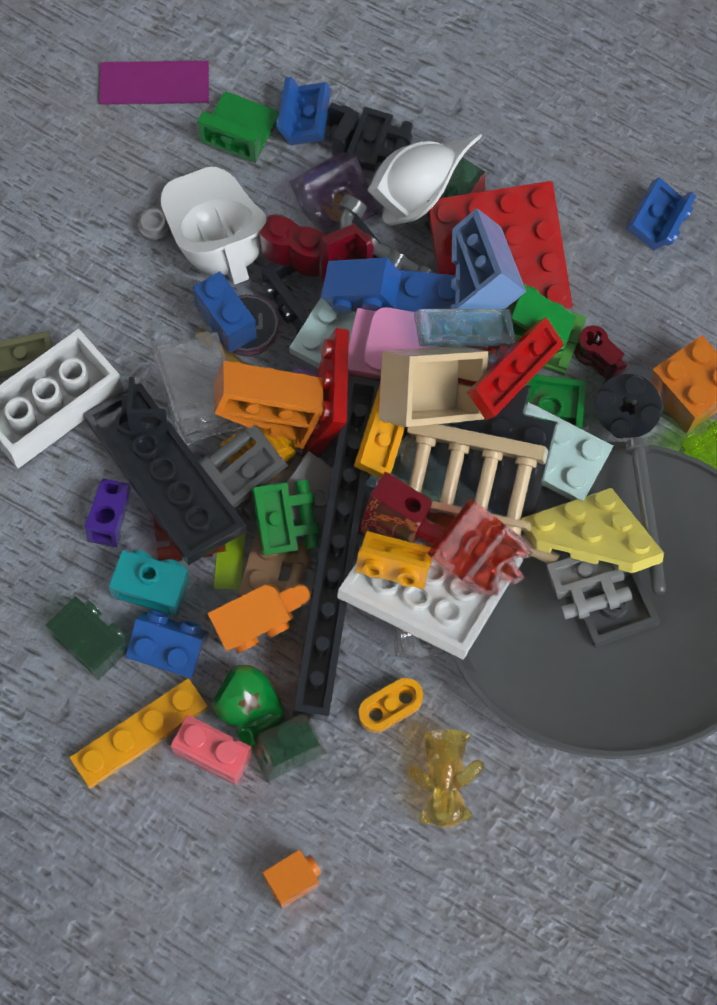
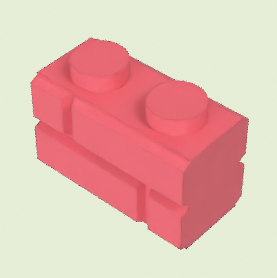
M190 715L185 718L171 744L174 755L234 786L239 782L252 757L251 746L239 740L234 742L233 737Z

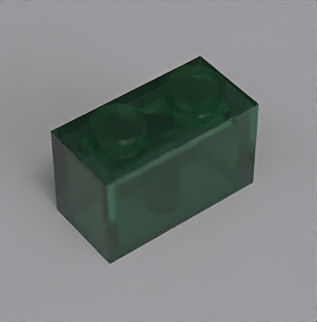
M75 596L45 626L49 634L99 681L127 653L128 649L124 641L127 637L114 623L107 626L99 618L102 616V613L92 602L87 600L83 603Z

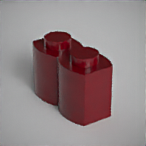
M269 215L260 232L261 254L273 263L291 265L301 274L319 277L322 273L321 237L326 235L312 227H299L287 217Z

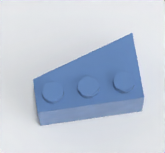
M476 208L452 228V263L456 265V277L451 279V288L456 291L455 304L451 305V315L477 332L523 295L526 289L501 226Z

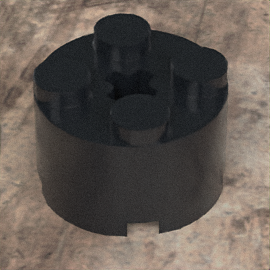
M625 364L615 368L605 378L596 396L595 409L600 423L614 437L620 439L636 438L647 434L657 425L663 412L666 400L665 385L659 375L649 368L647 369L637 364ZM628 397L630 401L636 399L637 403L635 405L631 402L627 403L625 398Z

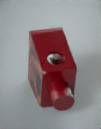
M385 471L370 495L358 534L365 537L368 531L415 543L417 538H420L436 546L445 527L427 519L433 504L431 499Z

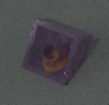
M340 152L289 181L301 210L314 227L321 232H325L339 223L342 211L338 206L344 195H350L366 205L367 209L361 217L363 221L379 213L373 195L368 191V183L356 156Z

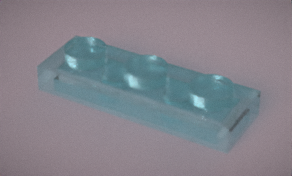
M419 309L414 314L419 346H509L515 342L510 309Z

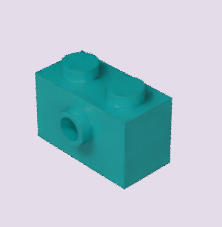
M122 550L109 585V590L114 599L151 610H158L177 617L190 582L189 572L182 563L175 560L166 559L165 562L152 559L150 554L141 550H133L132 553Z

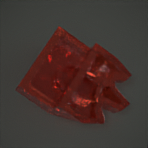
M470 498L427 554L478 594L498 595L500 591L498 582L501 578L513 584H517L525 579L515 565V560L518 557L527 558L533 552L521 536Z

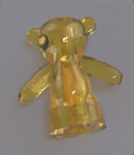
M441 730L426 732L424 734V743L430 775L416 766H411L408 769V775L413 781L432 792L427 801L426 809L419 816L420 822L423 824L451 828L457 826L462 821L468 822L472 819V811L465 807V801L459 791L470 784L482 772L484 763L478 759L472 761L464 768L462 758L469 740V734L464 731Z

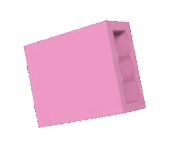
M357 308L349 343L348 376L381 381L382 351L439 347L441 336L435 335L436 322L429 321L423 314L394 308H381L377 311Z

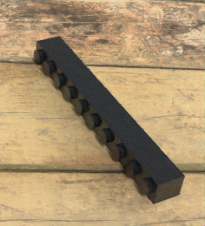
M348 376L347 422L337 436L292 716L303 718L308 716L310 719L327 721L330 714L347 602L337 598L338 589L353 569L368 472L355 467L354 464L381 381Z

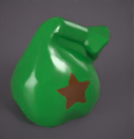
M233 666L212 701V707L218 718L229 726H237V736L241 739V742L251 746V748H253L256 739L276 728L283 721L284 710L279 696L269 679L261 670L254 666Z

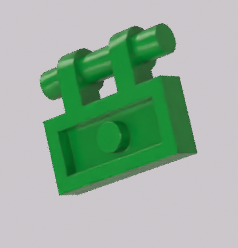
M308 480L296 481L297 495L289 496L287 482L251 488L262 556L297 551L296 537L304 536L306 549L319 547L317 534L320 533L319 523H315L312 503H315L314 493H310ZM292 506H299L302 521L300 526H294Z

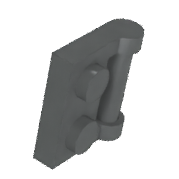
M257 425L251 428L244 426V430L210 457L206 455L199 461L223 495L235 508L252 495L251 488L263 486L288 466ZM253 439L256 441L257 444L224 471L220 472L219 466Z

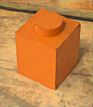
M299 849L262 872L279 906L283 909L318 887L319 880L317 876L321 874V871L311 854L305 857Z

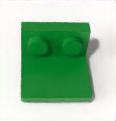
M226 91L220 98L214 112L209 114L202 111L197 120L199 141L256 163L276 125L279 111Z

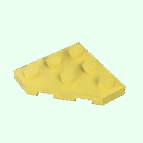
M612 488L588 495L584 501L577 499L521 518V520L527 521L532 525L530 532L524 530L523 532L536 550L550 553L552 549L571 553L570 558L597 565L599 560L617 564L619 565L618 570L634 573L663 562L664 552Z

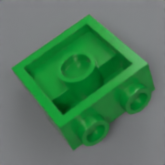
M535 374L526 384L532 386L528 402L582 429L586 381Z

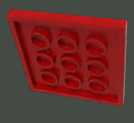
M553 180L440 198L428 211L438 274L456 275V265L452 263V228L478 208L501 226L523 284L536 288L541 295L552 302L561 304L565 309L573 307ZM461 322L460 327L467 325Z

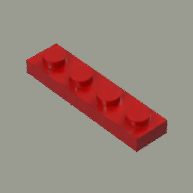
M547 317L536 321L467 391L485 420L495 417L564 345Z

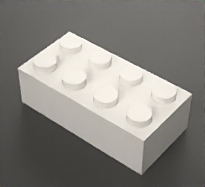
M80 329L74 331L0 385V449L17 469L84 421L83 413L123 392L119 373Z

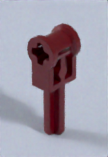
M592 325L587 326L581 331L579 342L575 347V356L579 362L591 366L604 378L615 368L627 364L622 360L625 353L609 340L603 328Z

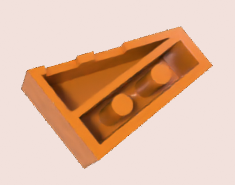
M223 361L214 381V414L248 428L257 425L267 429L268 436L276 439L280 435L294 440V446L301 449L304 448L324 411L323 382L321 377L246 365L240 362Z

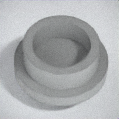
M158 209L145 211L138 221L140 234L149 240L163 238L170 229L164 213Z

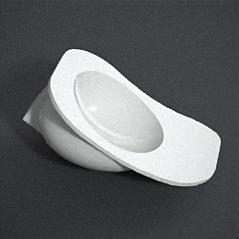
M479 133L443 144L431 141L418 142L404 146L390 154L376 171L368 189L373 197L384 206L382 212L383 221L387 225H396L417 220L425 215L443 194L462 156L483 135Z
M206 167L168 182L162 191L161 207L177 246L186 259L197 269L207 274L214 275L219 271L223 275L227 274L234 285L248 280L246 266L250 265L260 253V232L267 220L265 213L249 198L230 173L218 167Z

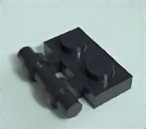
M364 106L346 153L345 163L375 171L378 162L383 163L394 151L410 145L413 137L411 134L413 124L405 120L402 121L400 128L392 126V114ZM386 139L394 142L392 150L383 148Z

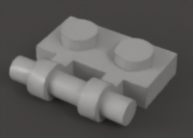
M570 557L546 564L557 599L572 597L573 603L561 606L565 620L576 616L582 619L590 616L589 612L606 607L612 610L620 607V603L632 600L628 586L617 590L614 588L613 583L624 580V572L618 570L619 565L599 560L597 565ZM601 587L603 594L585 599L583 592Z

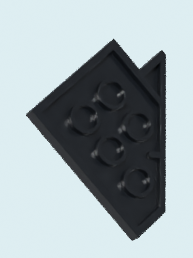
M525 385L495 417L488 420L466 421L456 427L546 446L548 450L546 464L537 463L536 468L531 470L521 518L536 513L558 422L525 414L531 393V385ZM436 442L435 447H431L422 487L441 496L451 451L448 450L449 444ZM469 449L468 454H464L454 498L455 502L474 506L484 463L483 451ZM416 452L410 455L405 477L408 481H410ZM503 456L502 461H498L488 503V511L507 515L518 465L515 464L516 458Z

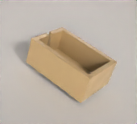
M463 346L382 351L379 420L403 427L484 420V417L467 393L472 386L458 383V378L477 382L487 372L488 351Z

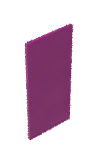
M209 61L100 62V105L209 103Z

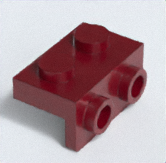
M355 224L321 237L322 288L328 261L373 258L374 243L372 238Z

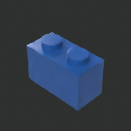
M387 257L328 261L321 297L335 312L341 314H350L352 311H357V308L377 311L381 308L395 309L401 272Z
M221 271L192 287L195 306L229 353L257 338L254 317Z

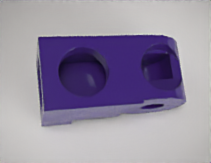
M104 478L101 480L85 524L88 542L118 547L121 537L120 531L130 498L131 485L129 483Z

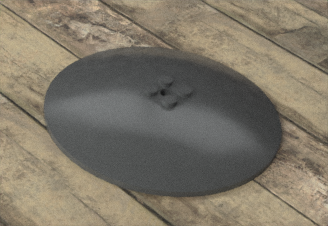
M607 442L613 445L612 451L587 496L612 488L642 525L632 455L626 453L625 442ZM649 445L650 449L645 453L659 544L664 552L662 564L666 583L665 594L655 595L652 591L649 567L634 573L623 571L624 580L613 583L615 590L628 586L632 600L623 602L624 608L621 611L610 612L603 608L589 612L590 616L582 619L576 616L565 620L561 606L573 603L572 597L569 596L558 600L547 572V563L532 556H529V558L524 556L521 565L464 660L452 654L460 673L471 690L503 722L543 745L571 754L603 759H637L661 755L690 746L717 732V469L701 460L655 445ZM542 486L536 513L571 502L572 500ZM488 510L486 512L490 514L507 517V515L499 514ZM463 523L464 525H466V526H468V527H470V528H472V529H474V530H476V531H478V532H481V533H483V534H485V535H487V536H489V537H491V538H493V539H495V540H498V539H496V538H494V537H492V536H490V535H488V534H486V533H484V532H482V531H480V530H478V529H476V528H474V527H471V526H469V525ZM556 549L551 550L560 555L559 560L571 556V553ZM599 587L583 592L585 599L601 595L603 591Z

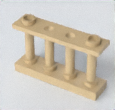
M439 424L408 427L407 432L412 437H416L415 443L418 444L409 486L421 493L431 447H435L436 442L449 444L448 450L451 451L440 502L432 501L433 504L430 510L501 525V532L520 536L521 530L531 531L532 525L520 519L531 470L536 468L537 463L546 464L548 456L546 446ZM469 449L483 451L482 457H484L473 510L453 506L464 454H468ZM503 456L516 458L515 464L518 465L507 517L486 513L498 461H502Z

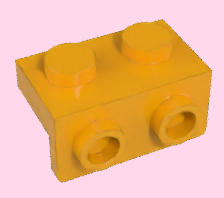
M367 531L358 552L355 572L365 574L371 578H381L397 582L406 587L424 589L435 548Z

